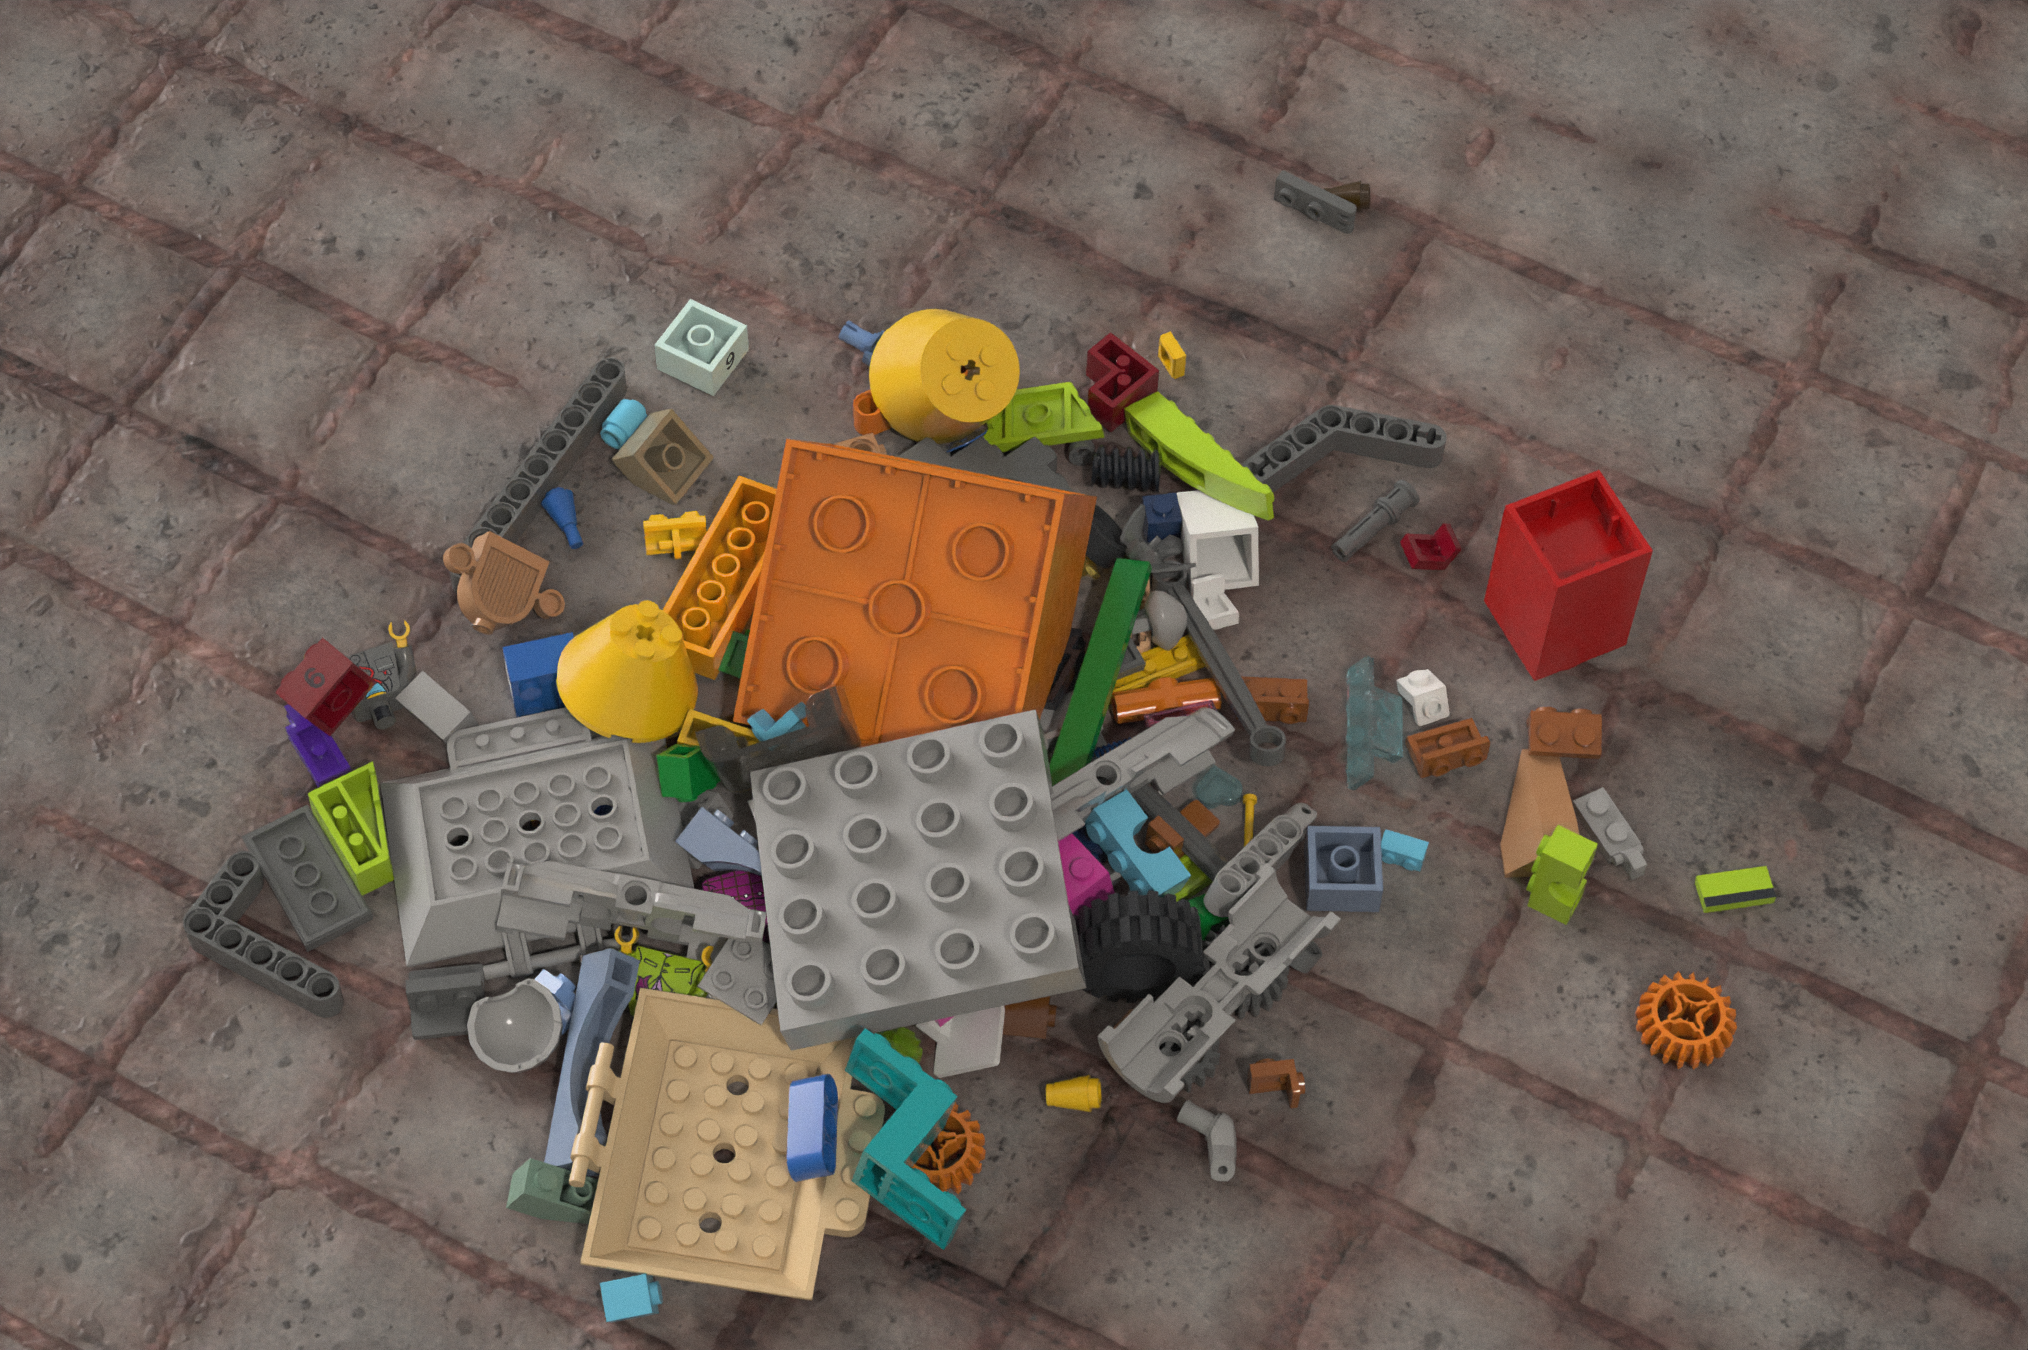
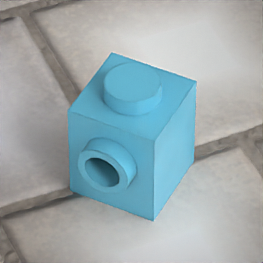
M643 1274L600 1283L606 1322H618L659 1314L658 1305L663 1303L660 1283L659 1281H654L653 1276Z

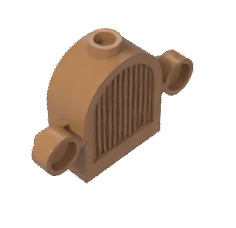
M491 531L475 538L472 548L466 544L458 543L449 547L443 555L444 565L450 572L462 573L457 588L458 603L464 616L473 624V628L480 633L491 635L494 630H499L525 618L532 608L543 619L556 617L564 610V598L558 591L548 589L539 593L549 561Z

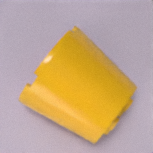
M926 309L904 316L883 333L871 357L869 382L876 407H879L894 430L916 442H920L927 437L932 438L937 444H945L968 436L999 414L1010 403L1018 386L1020 367L1012 342L995 325L948 310ZM961 366H965V369L968 370L967 377H965V374H961Z

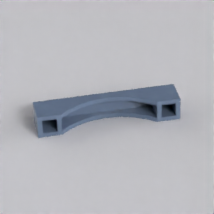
M701 807L675 841L713 871L734 870L750 872L762 877L759 850L756 849L759 846L758 840L744 829L738 835L731 829L735 822L718 809L714 814H711Z
M612 948L583 955L544 1160L545 1163L570 1171L573 1165L570 1156L576 1134H580L589 1093L586 1090L590 1067L595 1065L599 1044L610 1042L624 1009L634 995L640 960ZM600 1114L595 1137L602 1146H606L607 1135ZM587 1169L586 1176L588 1177L600 1175L590 1169Z

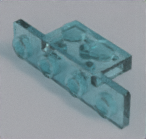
M1365 656L1352 665L1346 674L1347 788L1351 790H1356L1374 777V756L1392 763L1403 758L1402 697L1374 686V658L1370 656Z

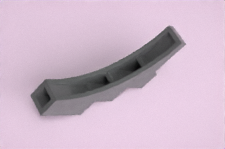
M983 436L953 456L947 452L945 446L942 444L938 445L932 438L927 437L898 456L900 458L1074 492L1069 487L1066 479L1061 474H1056L1057 456L1054 450L1048 445H1043L1036 437H1033L1005 457L996 445H991Z

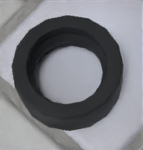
M1095 505L1086 556L1098 566L1107 569L1115 564L1117 558H1122L1126 555L1124 552L1126 549L1120 543L1122 530L1098 505Z

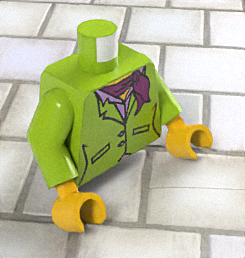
M622 926L616 929L614 934L615 940L621 945V950L618 951L640 960L634 995L628 1003L632 1016L635 1014L640 988L706 998L708 993L697 986L713 963L711 953L714 946L704 948L701 956L702 961L637 946L635 952L632 950V945L639 938L638 929L633 927V937L629 942L624 941L621 937Z

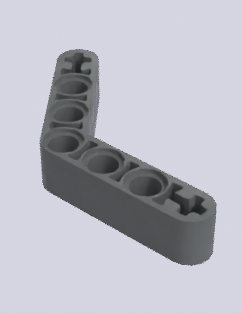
M1326 405L1252 455L1242 466L1248 467L1258 481L1262 484H1267L1272 492H1275L1333 450L1422 468H1434L1442 462L1447 437L1445 431L1435 424L1342 406Z

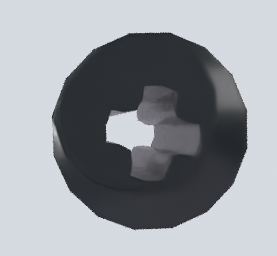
M1100 444L1096 453H1094L1091 487L1094 486L1097 478H1100L1103 488H1107L1110 480L1113 479L1116 489H1120L1124 480H1127L1129 490L1133 491L1138 481H1140L1143 492H1147L1151 483H1154L1156 492L1159 493L1162 460L1158 450L1154 449L1151 457L1147 458L1145 449L1140 448L1137 456L1133 457L1131 447H1127L1123 456H1120L1118 447L1114 445L1108 455L1106 454L1104 444Z

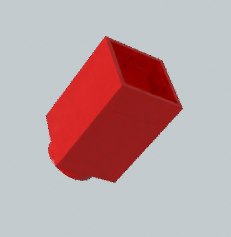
M1600 470L1505 505L1484 602L1534 681L1559 671L1574 668L1582 662L1627 644L1653 550Z

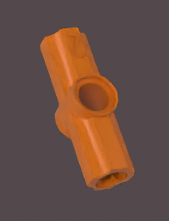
M1164 677L1151 682L1146 688L1113 692L1111 697L1113 715L1117 724L1155 719L1156 722H1160L1166 717L1185 716L1188 713H1194L1202 707L1213 710L1221 709L1222 704L1220 689L1213 678L1178 683L1175 678Z

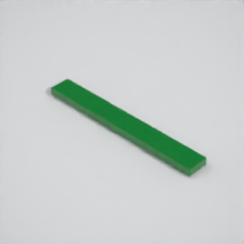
M1116 559L1049 766L1052 786L1091 763L1150 577L1152 567L1149 561Z

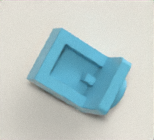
M800 702L786 712L777 722L764 709L753 714L747 721L752 726V732L756 738L763 743H767L771 748L786 736L792 740L806 727L803 720L811 711L803 702Z

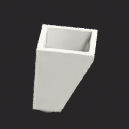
M1200 490L1178 492L1177 498L1182 517L1181 540L1184 546L1182 550L1184 564L1196 563V567L1186 569L1189 588L1191 589L1192 580L1219 573L1225 577V590L1259 586L1258 525L1254 515L1229 506Z

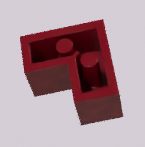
M1111 332L1087 351L1086 376L1095 382L1088 389V407L1096 421L1100 422L1110 432H1113L1126 421L1125 407L1158 391L1159 370Z

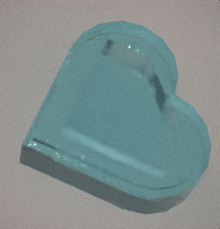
M1214 765L1198 784L1196 800H1199L1207 809L1216 808L1220 804L1233 806L1240 802L1243 786L1238 779Z

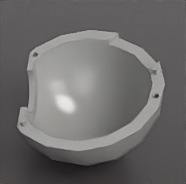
M530 978L515 984L516 987L508 993L496 997H485L474 1002L471 1007L467 1023L470 1045L478 1058L495 1070L511 1073L529 1071L542 1065L559 1045L563 1030L559 1004L547 987Z

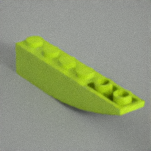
M1157 391L1124 408L1128 434L1151 455L1154 449H1157L1162 465L1194 488L1229 506L1268 521L1274 518L1272 504L1274 502V495L1270 487L1258 481L1248 467L1240 465L1230 451L1222 449L1209 433H1204L1191 417H1186L1172 400L1168 401Z

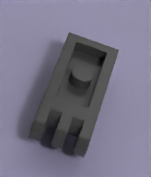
M1284 170L1281 171L1276 178L1274 200L1343 233L1349 234L1353 232L1357 209L1355 204Z

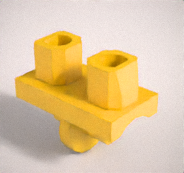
M697 511L685 512L681 518L667 519L663 514L651 515L649 521H643L647 555L674 553L675 559H682L681 552L696 551L707 532L705 515L700 516Z

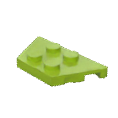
M1071 382L1017 389L1010 403L987 422L988 430L984 435V438L991 445H996L1001 452L1014 451L1033 437H1036L1043 445L1050 446L1104 438V431L1100 422H1097L1091 414L1088 405L1080 398L1074 385Z

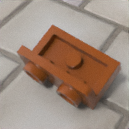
M1539 707L1536 711H1530L1526 722V727L1529 728L1528 755L1600 759L1602 753V714H1592V711L1588 709H1574L1571 713L1557 712V709L1553 707Z
M1472 718L1406 736L1405 745L1420 778L1431 775L1438 777L1445 775L1452 769L1463 766H1476L1487 760L1491 743L1488 736L1481 737Z

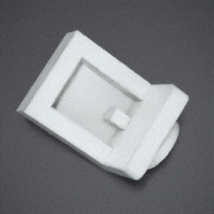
M1221 573L1191 581L1190 595L1213 630L1239 623V612L1224 593L1225 577Z
M1428 669L1413 671L1408 676L1396 680L1398 692L1413 706L1414 719L1418 726L1438 721L1450 715L1446 686Z

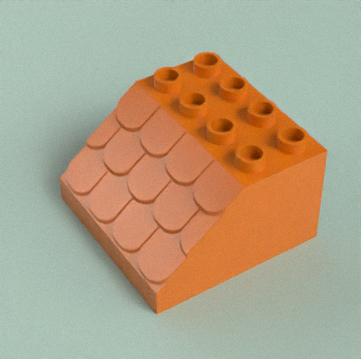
M786 439L733 722L750 725L747 720L761 709H764L777 722L791 708L803 702L811 713L803 720L806 727L798 736L861 748L1035 709L1040 721L1058 665L1061 663L1070 636L1097 497L835 444Z

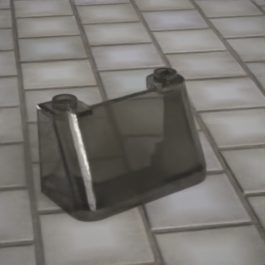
M843 685L819 691L808 699L805 707L809 723L808 727L750 746L746 736H735L733 731L724 727L723 724L695 732L700 749L725 789L734 794H744L752 791L751 771L857 749L861 745L860 734Z

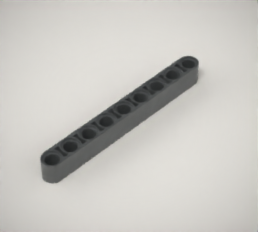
M605 358L595 365L463 541V544L472 548L475 538L489 531L514 544L518 541L541 510V502L545 498L546 493L558 487L598 433L603 422L627 392L625 368L620 360ZM449 571L452 588L457 594L458 583L462 573L456 574Z

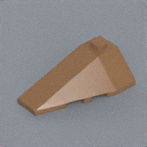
M1522 749L1500 844L1505 878L1531 877L1533 875L1531 869L1538 857L1536 855L1537 848L1545 834L1551 837L1557 825L1579 834L1577 819L1560 757L1528 755V749Z

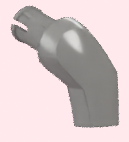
M1190 1100L1186 1101L1179 1112L1177 1122L1183 1123L1206 1135L1205 1140H1207L1211 1178L1216 1181H1229L1235 1174L1237 1157L1236 1131L1233 1120L1225 1112L1215 1115L1195 1105Z

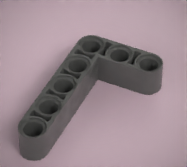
M239 851L233 854L183 919V927L191 948L197 953L319 1017L330 1018L337 1015L344 1006V998L340 983L333 973L237 923L261 892L264 886V877L259 861L253 853ZM251 872V873H250L249 875H247V876H241V877H240V875H241L242 873ZM223 900H230L228 903L218 904ZM209 928L202 933H196L199 929ZM239 944L233 949H227L229 945ZM262 960H270L264 965H257ZM301 976L295 981H287L290 977ZM332 992L327 997H318L321 993Z

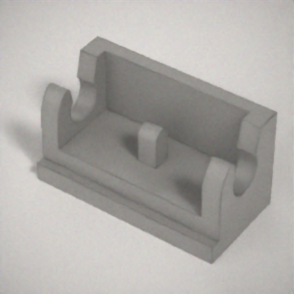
M424 671L395 698L399 704L426 725L445 744L454 732L479 726L472 713Z

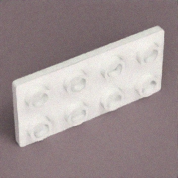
M999 1006L957 1015L941 1027L935 1020L916 1024V1027L937 1042L934 1075L942 1078L997 1066L1000 1063L1005 1007Z

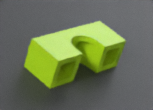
M1557 825L1551 837L1545 834L1537 848L1536 855L1538 857L1531 869L1533 875L1526 888L1527 891L1531 892L1527 906L1567 925L1582 899L1587 883L1584 877L1593 862L1598 843L1560 825Z

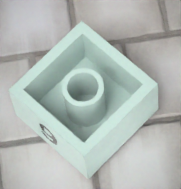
M692 299L687 302L655 343L658 370L712 396L716 394L749 350L747 325Z

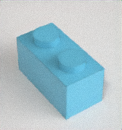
M1385 829L1381 841L1382 861L1387 864L1403 866L1407 870L1420 872L1429 842Z

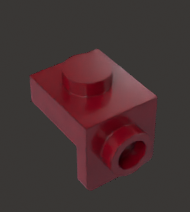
M1443 523L1434 535L1407 533L1400 541L1412 569L1445 570L1461 551V546L1452 526L1447 523Z

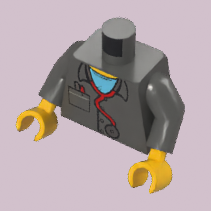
M405 620L406 632L402 636L394 635L392 622L389 625L388 631L390 636L396 640V647L393 646L392 642L347 656L377 682L351 712L357 722L373 718L376 728L387 729L396 722L393 711L404 707L395 698L414 680L416 674L412 645L407 644L410 627Z

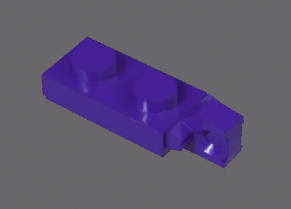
M289 704L284 706L287 712L286 717L291 724L285 727L288 739L318 788L352 772L350 765L332 736L327 735L309 722Z

